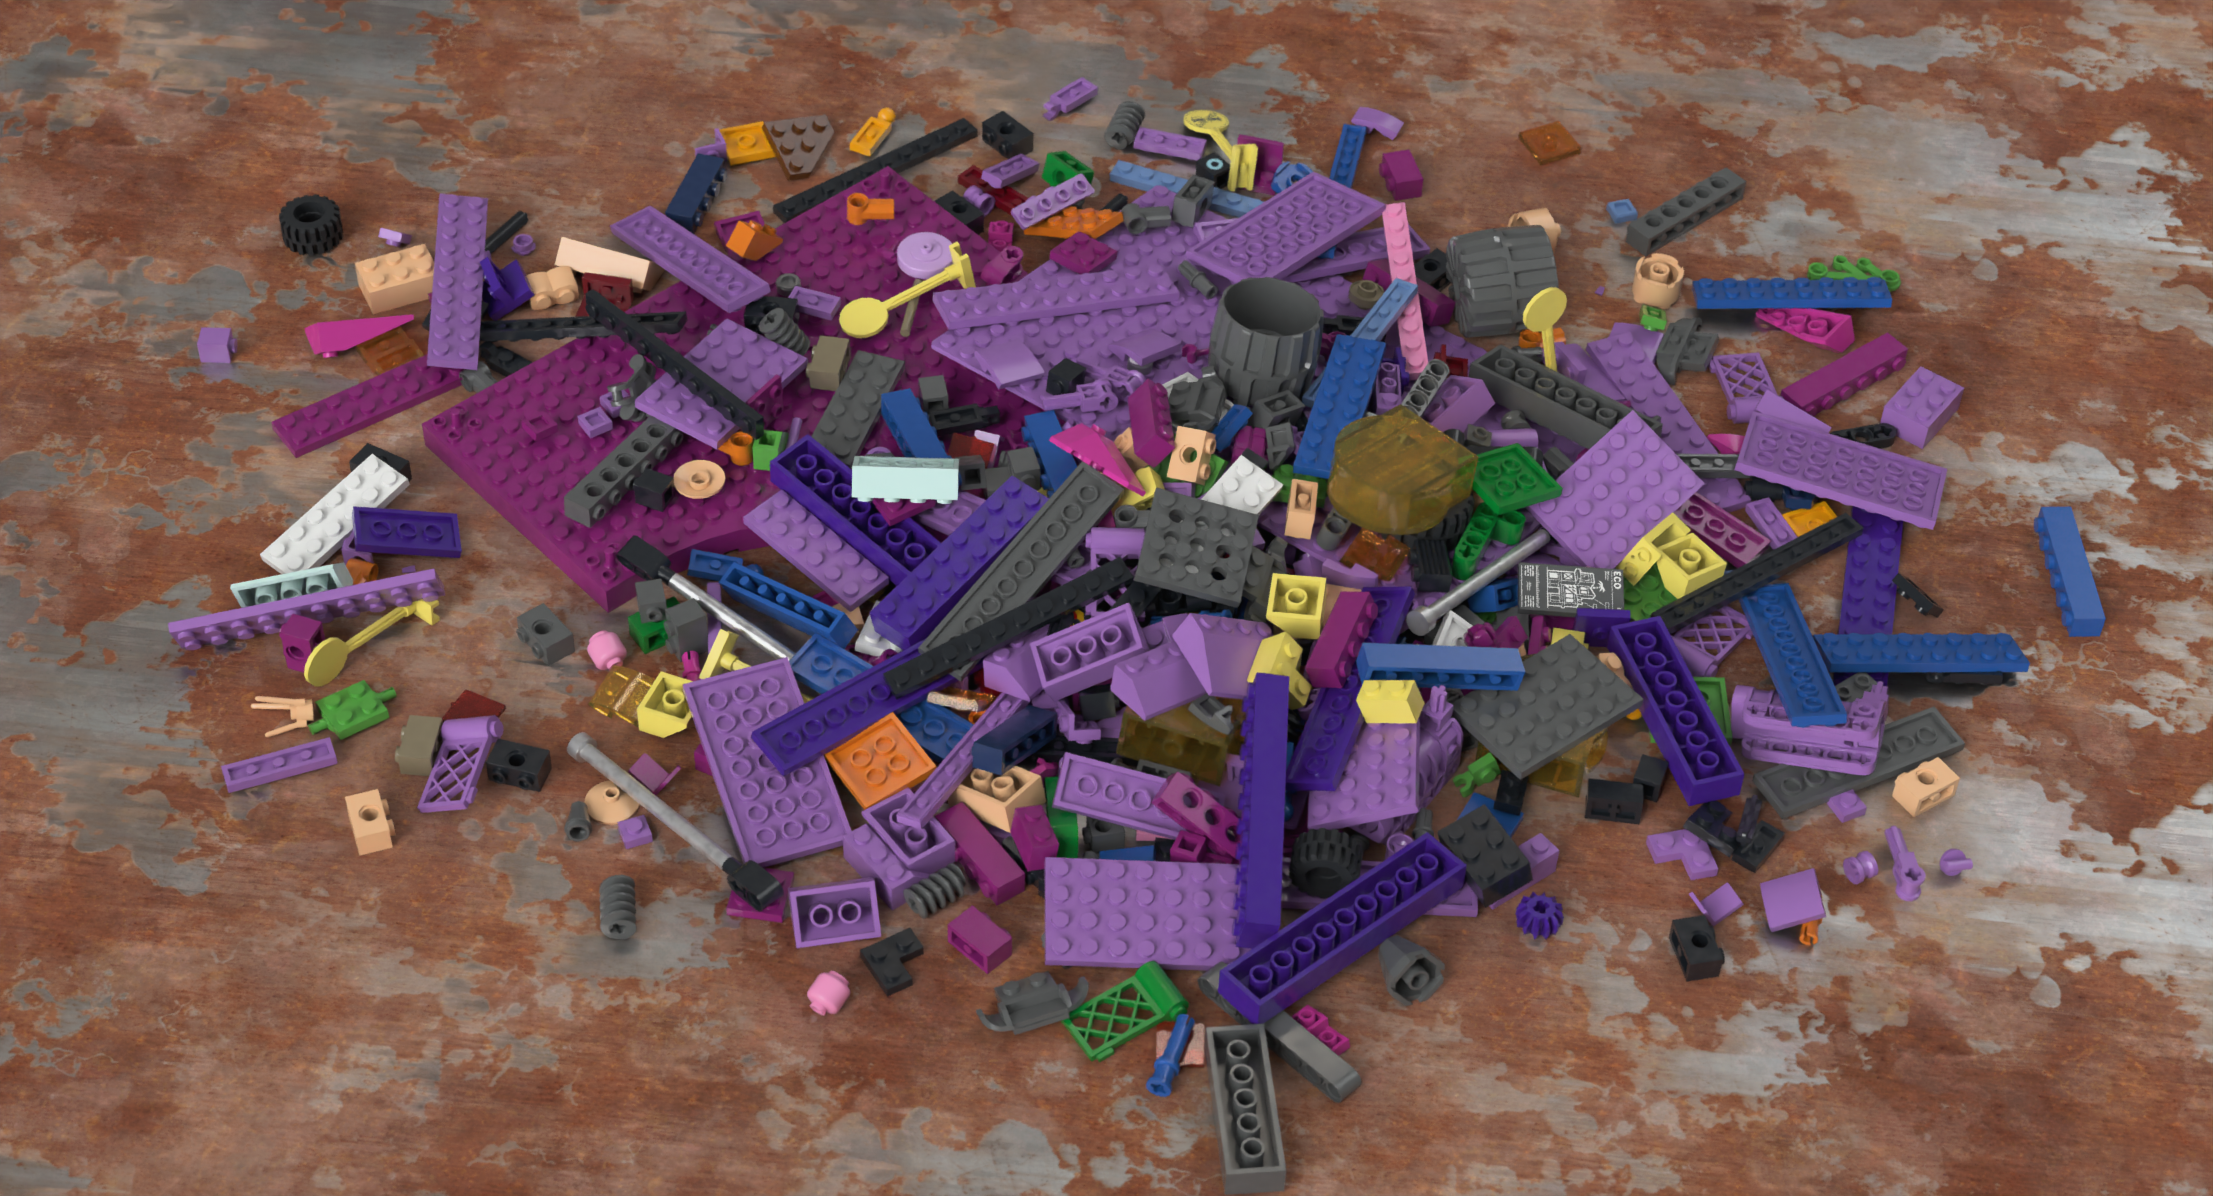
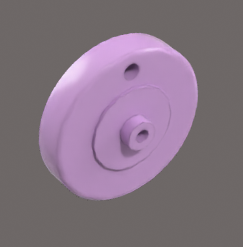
M932 232L912 234L904 238L898 245L897 263L900 269L909 276L929 279L953 264L949 245L952 242L946 237Z

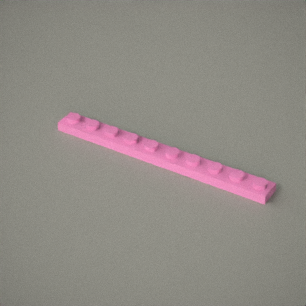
M1405 202L1386 204V210L1382 212L1391 282L1398 278L1417 285ZM1418 293L1397 319L1402 357H1406L1405 371L1409 372V381L1417 380L1420 372L1428 364Z

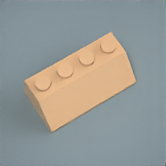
M564 237L561 238L555 261L556 266H569L575 276L578 271L632 279L633 292L642 293V289L651 291L665 271V269L653 261Z

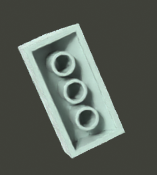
M854 457L852 465V497H858V501L869 502L873 501V498H884L885 502H899L900 499H910V502L925 503L926 499H935L937 503L950 504L952 500H958L959 459Z
M337 563L231 584L230 589L241 608L351 586L353 585V578L345 563Z

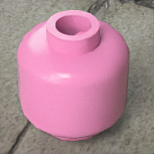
M606 630L600 631L589 640L587 651L598 669L615 671L623 665L627 651L616 633Z
M834 971L820 973L807 992V996L812 1002L810 1007L820 1015H825L826 1012L830 1014L838 1013L850 996L849 982Z

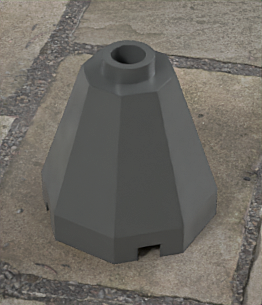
M1398 935L1386 938L1379 946L1378 957L1387 991L1393 998L1405 1006L1413 1005L1411 1001L1418 999L1419 1002L1427 1001L1443 984L1444 977L1441 974V969H1445V964L1426 948Z

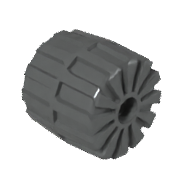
M1541 225L1485 229L1454 236L1448 241L1446 249V259L1448 261L1446 264V276L1453 284L1448 288L1449 298L1456 302L1453 316L1455 322L1458 321V330L1466 338L1505 335L1527 330L1528 328L1523 322V313L1530 300L1544 289L1549 287L1559 288L1551 242Z
M1271 277L1242 279L1234 285H1229L1223 291L1211 328L1207 367L1215 366L1218 377L1225 387L1227 397L1229 396L1234 399L1233 404L1246 407L1249 405L1254 406L1257 400L1289 390L1302 402V396L1309 390L1312 384L1321 350L1324 311L1320 309L1318 299L1295 283Z

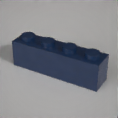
M698 153L667 207L665 216L694 234L697 228L702 226L704 215L710 211L714 197L718 196L722 182L725 183L727 180L728 170L725 169L724 158Z
M1031 705L1026 706L974 742L971 749L973 768L1003 775L1056 738L1057 712Z

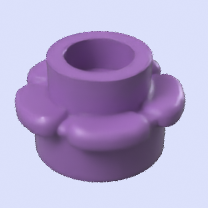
M520 234L513 239L512 250L521 256L529 255L536 248V244L533 243L530 235Z

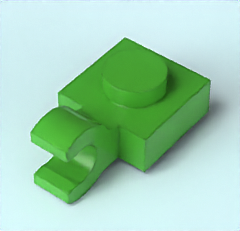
M1490 752L1468 765L1469 771L1455 776L1453 783L1455 787L1466 784L1465 787L1460 789L1462 797H1467L1473 792L1475 784L1480 787L1484 783H1489L1497 775L1501 774L1496 759Z

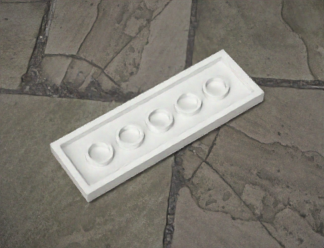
M371 454L260 554L262 560L280 574L320 567L342 547L345 538L349 537L352 533L353 506L385 508L410 485L408 479Z
M1241 455L1201 500L1260 515L1282 490L1283 484ZM1198 521L1195 523L1199 529H1208L1204 522ZM1221 529L1225 536H1234L1230 529ZM1168 536L1165 538L1168 544L1174 545L1178 543L1173 537ZM1193 543L1190 545L1191 548L1195 551L1200 552L1204 550L1203 547L1197 543ZM1223 550L1216 551L1217 555L1221 558L1226 553ZM1162 558L1159 560L1163 566L1169 567L1173 565L1169 559ZM1193 565L1185 566L1186 570L1190 573L1195 574L1199 572Z

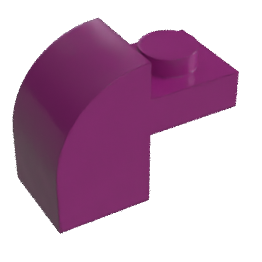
M1180 830L1170 849L1171 862L1233 864V859L1207 852V837Z

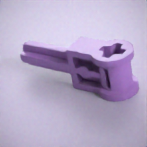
M1080 358L1075 361V363L1086 368L1085 376L1095 380H1109L1112 384V392L1125 402H1128V397L1146 381L1143 374L1137 370L1129 371L1116 365L1108 370Z
M1098 379L1093 383L1076 385V392L1042 398L1044 411L1080 406L1082 413L1097 410L1109 412L1118 405V398L1112 392V384L1107 379Z
M1891 826L1885 830V837L1894 860L1892 871L1897 883L1895 891L1902 900L1914 901L1921 894L1920 885L1924 883L1926 875L1924 870L1918 866L1914 852H1908L1901 829L1897 828V826Z

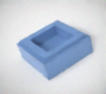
M1629 199L1607 203L1606 210L1615 224L1637 220L1638 212Z

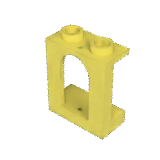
M1672 512L1642 537L1616 566V569H1622L1623 576L1635 586L1663 555L1657 547L1683 536L1685 537L1691 530Z

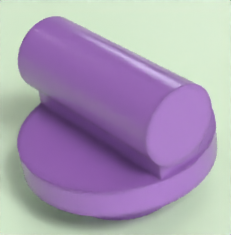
M1956 848L1947 850L1940 859L1941 871L1949 876L1957 875L1962 870H1969L1973 867L1972 860L1970 858L1966 859L1965 854Z

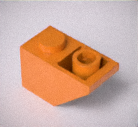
M739 220L726 246L743 258L757 261L779 246L784 239L776 235L777 230L769 225L764 224L762 226L752 220L749 223Z

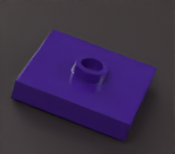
M1577 608L1572 630L1585 632L1584 643L1589 644V647H1607L1611 626L1629 623L1631 618L1630 610Z

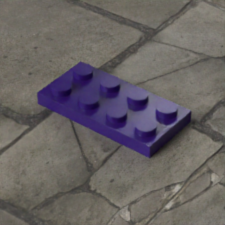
M353 506L352 522L355 551L460 558L459 525L457 514Z

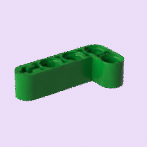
M1485 502L1480 503L1455 549L1451 565L1453 577L1464 581L1473 576L1492 539L1508 545L1518 544L1523 533L1526 521L1525 516L1516 510L1497 515Z
M1045 777L1046 814L1059 843L1056 858H1078L1077 814L1052 807L1059 777Z

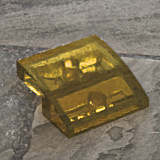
M613 665L588 705L609 718L616 714L638 727L637 708L656 679L629 668Z

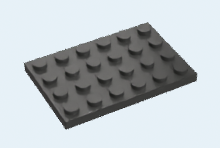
M1569 634L1523 661L1525 674L1518 691L1475 689L1451 703L1454 705L1452 717L1521 780L1640 708L1643 704V698Z

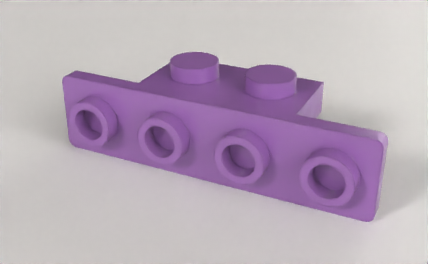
M1079 174L1055 187L1047 188L1038 196H1031L1024 203L1013 208L1010 213L1021 229L1025 230L1091 196L1095 191L1085 176Z

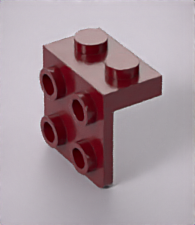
M585 272L582 277L584 297L575 317L589 316L586 311L585 293L592 289L623 312L629 310L634 302L632 279Z

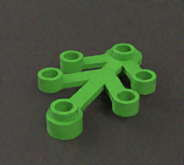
M1842 255L1835 256L1832 267L1837 271L1845 270L1847 273L1828 271L1827 267L1822 263L1810 264L1807 272L1809 280H1819L1823 277L1832 278L1833 280H1843L1846 277L1867 280L1870 277L1885 279L1889 291L1897 290L1901 283L1899 274L1896 271H1881L1868 258H1859L1855 267L1848 262L1846 257Z

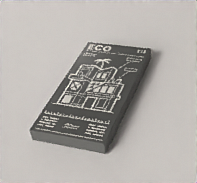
M1519 562L1517 566L1518 613L1575 617L1577 608L1624 610L1622 569Z

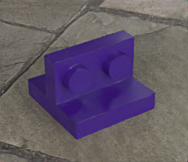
M488 256L480 261L485 280L483 281L482 300L489 304L488 314L494 321L499 320L535 295L522 265L517 260H514L501 270Z

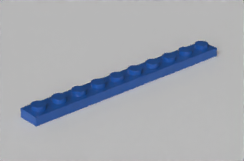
M1343 125L1329 179L1352 189L1367 127ZM1337 244L1317 257L1321 259H1334Z

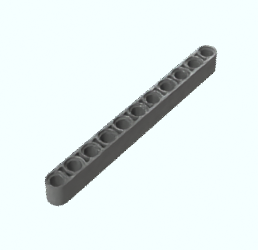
M1439 359L1430 360L1325 519L1316 537V542L1322 549L1327 551L1335 550L1376 489L1378 479L1389 469L1440 390L1449 373V367L1445 362Z

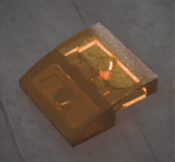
M401 326L356 345L358 354L377 376L424 356L413 339L409 340Z
M1362 527L1339 562L1349 568H1352L1357 563L1378 574V579L1391 581L1408 555L1410 548L1390 534L1384 541L1365 527Z

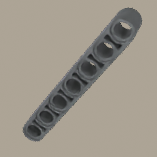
M1218 962L1198 978L1199 988L1210 1000L1240 1025L1252 1024L1218 993L1220 970L1227 966L1226 963ZM1281 1011L1264 1023L1267 1047L1336 1103L1342 1102L1361 1086V1078L1353 1067L1285 1011Z

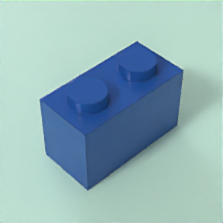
M1518 578L1495 579L1467 599L1469 609L1473 613L1495 612L1518 606Z

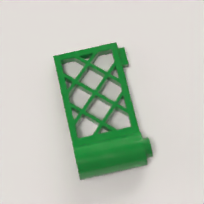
M1149 961L1142 965L1134 976L1080 1005L1069 1013L1068 1019L1061 1020V1022L1091 1062L1096 1059L1101 1062L1114 1055L1115 1048L1165 1020L1169 1022L1176 1021L1178 1015L1187 1014L1189 1003L1156 961ZM1132 987L1138 994L1136 1001L1121 999L1122 993ZM1103 1003L1114 1005L1112 1014L1096 1011L1098 1006ZM1118 1007L1134 1008L1132 1017L1117 1016ZM1138 1009L1150 1010L1154 1014L1148 1020L1136 1019ZM1078 1017L1090 1018L1087 1028L1076 1027L1071 1021ZM1094 1019L1109 1021L1107 1031L1092 1029ZM1114 1022L1129 1025L1128 1031L1123 1034L1113 1033ZM1089 1037L1104 1038V1044L1092 1050L1088 1044Z

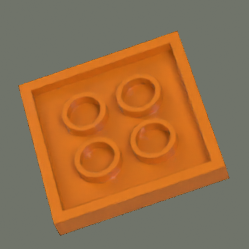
M893 712L846 743L824 754L827 763L864 810L908 787L909 789L926 780L937 768Z

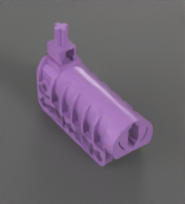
M1878 681L1877 685L1872 686L1871 692L1864 691L1862 699L1856 698L1853 702L1842 701L1847 712V724H1837L1835 726L1811 725L1806 728L1791 726L1776 690L1771 689L1767 691L1756 689V687L1737 685L1731 704L1732 737L1743 739L1742 755L1747 759L1855 775H1869L1875 770L1882 745L1885 721L1888 714V687L1883 686V682Z
M1443 685L1439 688L1436 686L1432 687L1430 700L1423 706L1420 714L1419 811L1421 808H1426L1455 774L1460 763L1463 731L1455 718H1451L1454 705L1447 702L1448 693L1445 692L1446 687ZM1417 813L1349 827L1377 843L1386 845L1390 836L1404 834L1416 820Z

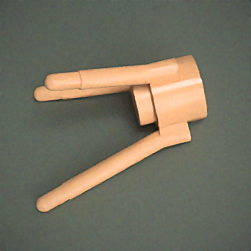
M256 696V701L267 703L251 704L253 709L290 710L291 720L297 719L295 723L266 732V737L278 735L296 728L307 727V721H314L312 699Z

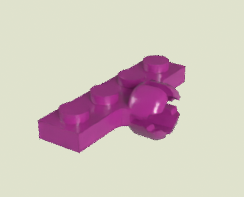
M1517 616L1507 617L1496 631L1490 623L1486 622L1484 625L1478 623L1464 633V643L1468 647L1519 648L1528 638ZM1460 689V690H1461L1462 694L1465 696V695H1467L1468 693L1472 692V691L1475 690V689Z

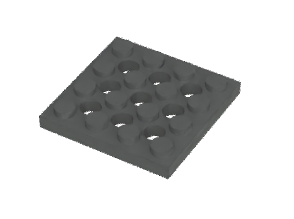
M1156 488L1134 581L1238 608L1259 515ZM1178 515L1181 517L1182 522H1173L1169 516ZM1198 521L1204 522L1208 529H1199L1195 523ZM1221 529H1230L1234 536H1225ZM1168 536L1173 537L1178 543L1174 545L1168 544L1164 538ZM1193 543H1197L1201 545L1204 550L1200 552L1195 551L1191 548L1190 545ZM1223 550L1227 552L1229 558L1219 557L1216 551ZM1162 558L1169 559L1173 565L1169 567L1163 566L1159 560ZM1193 565L1199 572L1195 574L1190 573L1186 570L1185 566ZM1211 573H1221L1225 579L1221 581L1216 580L1212 577Z

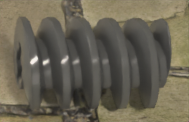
M1130 101L1123 102L1118 106L1105 131V140L1111 147L1122 150L1133 142L1146 116L1143 107Z
M783 308L771 310L760 321L759 330L765 334L767 339L802 356L808 351L810 339L794 323L793 319L789 317Z
M949 863L946 868H941L937 873L930 874L928 879L923 878L919 884H913L910 889H904L903 895L908 906L922 919H926L928 917L926 909L934 914L937 912L936 904L940 908H945L946 900L950 903L955 902L954 893L960 898L964 897L963 887L966 885V880L961 869L954 863Z
M610 876L600 884V929L603 934L612 939H627L636 932L635 882L629 876Z

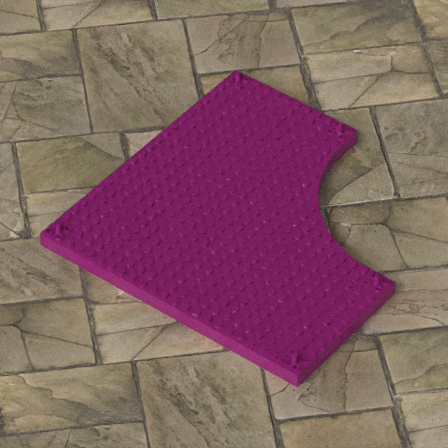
M889 166L775 228L777 230L776 235L784 240L779 246L757 261L743 258L735 252L726 255L769 283L771 292L764 296L788 298L777 292L776 280L783 274L791 273L800 278L801 287L841 297V306L832 320L799 312L800 317L797 325L810 339V347L804 354V357L808 358V362H812L813 345H817L821 335L850 340L851 358L847 370L858 350L905 361V370L894 391L910 388L915 398H919L918 378L943 375L948 393V408L976 403L978 407L984 408L997 405L1000 412V423L976 430L1000 435L1004 438L1010 435L1016 444L1027 446L1028 441L1024 442L1021 433V427L1025 426L1024 416L1045 412L1044 409L1005 388L998 390L996 384L991 380L931 348L932 341L949 330L932 301L933 293L964 289L957 279L947 281L920 295L908 337L900 334L908 302L888 311V323L882 331L874 336L855 338L847 335L841 328L839 322L840 313L851 301L860 298H873L884 302L913 287L914 280L919 279L903 272L897 262L894 266H889L882 262L884 258L882 250L884 248H891L896 240L901 242L904 238L915 233L932 232L946 237L952 244L958 242L962 255L967 253L969 256L976 287L990 286V284L981 279V273L985 265L1000 253V251ZM853 193H862L868 199H894V220L868 219L862 225H853L847 220V198ZM1022 270V274L1018 278H1016L1012 283L1020 281L1022 278L1027 276L1028 273ZM679 281L630 308L625 313L642 314L686 311L688 321L680 332L672 335L667 333L654 334L684 357L707 336L708 330L713 331V329H710L712 324L719 326L724 320L729 319L745 327L743 315L746 305L739 311L728 313L684 282ZM610 335L605 338L598 336H588L583 339L576 338L422 423L425 446L608 613L636 597L635 582L645 581L623 566L616 558V554L633 535L640 537L662 552L671 561L669 568L676 573L688 569L692 549L724 555L725 552L735 549L741 552L767 547L770 545L744 524L743 517L781 490L770 481V471L754 469L753 461L745 466L735 465L731 461L730 455L683 432L684 437L681 444L671 450L667 457L660 461L652 470L674 477L676 470L687 462L694 460L714 462L725 473V484L717 494L708 498L694 499L680 494L675 488L674 498L666 509L660 512L635 503V494L631 490L591 528L565 516L564 496L646 420L635 422L633 420H623L620 416L612 418L600 404V396L609 393L607 386L626 382L634 374V370L629 366V361L639 352L630 344L623 342L618 335ZM643 356L647 362L652 363L656 367L654 380H658L666 373L647 357ZM805 368L783 388L784 412L766 430L788 432L789 435L792 419L797 417L802 420L798 441L807 434L812 436L836 391L810 388V378L806 377ZM629 388L624 389L630 396ZM601 407L612 421L613 429L590 438L578 424V416ZM544 411L557 424L558 432L536 442L522 428V420ZM880 415L859 456H865L872 448L884 447L890 450L895 457H904L884 418ZM1057 417L1059 424L1062 427L1066 423V421ZM975 430L938 436L937 438L939 441H943L947 456L950 455L952 459H955V457L970 455ZM1005 439L1004 442H999L993 468L998 467L1002 450L1006 451V453L1012 450ZM1073 455V458H1074V460H1075V463H1076V465H1077V467H1078L1079 463H1078L1077 459L1075 458V456ZM983 488L963 490L985 500ZM916 522L940 543L948 537L946 534ZM1049 580L1035 598L1061 585Z

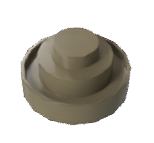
M1361 280L1350 285L1348 297L1360 309L1368 310L1373 308L1385 291L1373 281Z

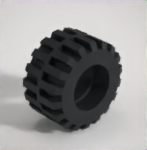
M314 194L313 196L303 195L304 197H296L293 201H288L286 206L281 208L279 220L283 242L287 248H290V251L298 252L300 255L308 254L309 256L317 253L323 254L324 251H330L333 249V246H337L340 243L339 240L343 238V228L340 210L334 200H329L326 196L320 197Z
M1320 828V830L1310 829L1308 833L1303 832L1299 834V838L1294 840L1289 866V879H1292L1291 883L1298 887V890L1302 893L1306 892L1309 896H1317L1319 899L1329 898L1360 877L1362 848L1357 844V840L1350 838L1349 834L1345 832L1341 833L1336 829L1328 830L1326 828Z

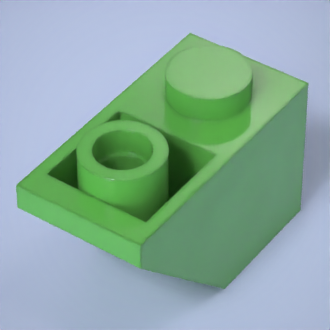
M764 430L762 437L757 440L754 439L752 447L754 469L770 471V461L785 451L788 432Z

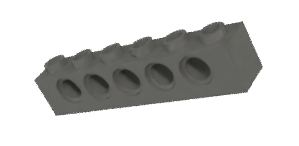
M1727 167L1713 173L1710 177L1696 183L1688 190L1682 191L1671 200L1665 201L1654 210L1648 211L1637 220L1631 221L1627 227L1626 243L1644 256H1648L1742 200L1746 181Z
M650 415L564 496L565 516L591 528L605 516L607 511L617 505L628 491L633 490L632 487L636 477H640L646 468L652 470L660 461L667 457L671 450L681 444L684 437L683 432Z

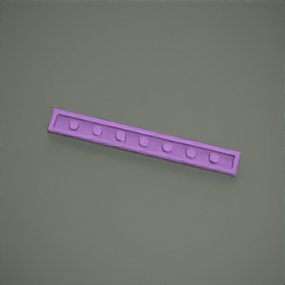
M1002 692L896 814L897 822L921 830L972 771L973 756L971 755V749L974 742L1024 709L1029 704V701Z

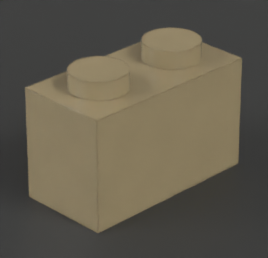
M820 335L817 345H813L812 362L807 363L806 377L810 378V388L836 391L846 374L851 358L850 340Z
M409 715L407 726L403 725L401 730V746H397L395 750V762L399 763L401 774L430 776L443 742L441 737L443 721L441 717Z

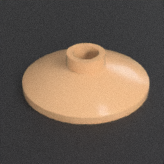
M707 460L687 462L681 465L674 474L676 490L680 494L694 499L711 497L717 494L725 484L723 469L716 463Z
M605 781L595 785L589 790L584 801L587 805L589 817L598 823L615 825L619 821L632 818L640 806L637 801L612 781Z

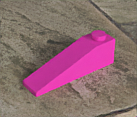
M1760 308L1756 312V317L1820 349L1843 353L1855 341L1852 319L1849 315L1812 308Z
M414 314L320 322L306 327L305 333L315 355L323 354V358L338 357L339 352L414 320Z
M1080 423L1051 436L1049 439L1053 444L1081 459L1124 487L1141 496L1145 495L1144 488L1115 443L1104 436L1107 431L1093 424L1090 428Z

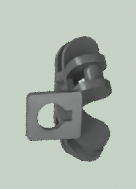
M637 354L629 361V366L634 370V374L629 380L607 386L608 392L612 393L613 400L610 401L611 406H622L620 417L623 420L642 422L650 415L635 408V399L657 380H654L656 367L652 363L647 362L642 355ZM629 388L630 396L623 397L621 390Z

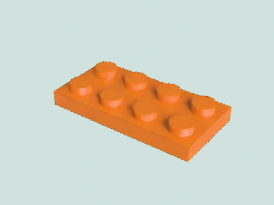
M1068 207L1023 231L1024 235L1069 238L1080 231L1096 239L1122 223L1124 219L1122 212H1112L1111 209L1098 211L1094 210V208L1077 209V207Z

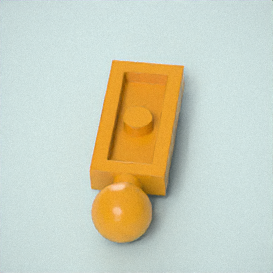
M886 107L879 111L878 118L870 117L851 140L850 150L871 157L891 132L892 124L896 119L895 112L891 108Z

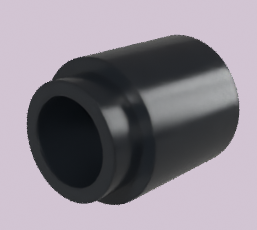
M1751 476L1749 481H1745L1744 490L1746 491L1745 494L1751 498V501L1769 497L1774 503L1775 500H1781L1783 485L1770 483L1765 479Z

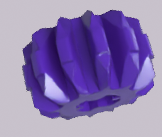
M1532 892L1530 897L1523 896L1515 913L1517 927L1523 928L1524 935L1533 934L1534 940L1538 935L1545 939L1550 934L1556 935L1564 920L1562 904L1556 903L1555 896L1546 897L1545 892L1541 896Z

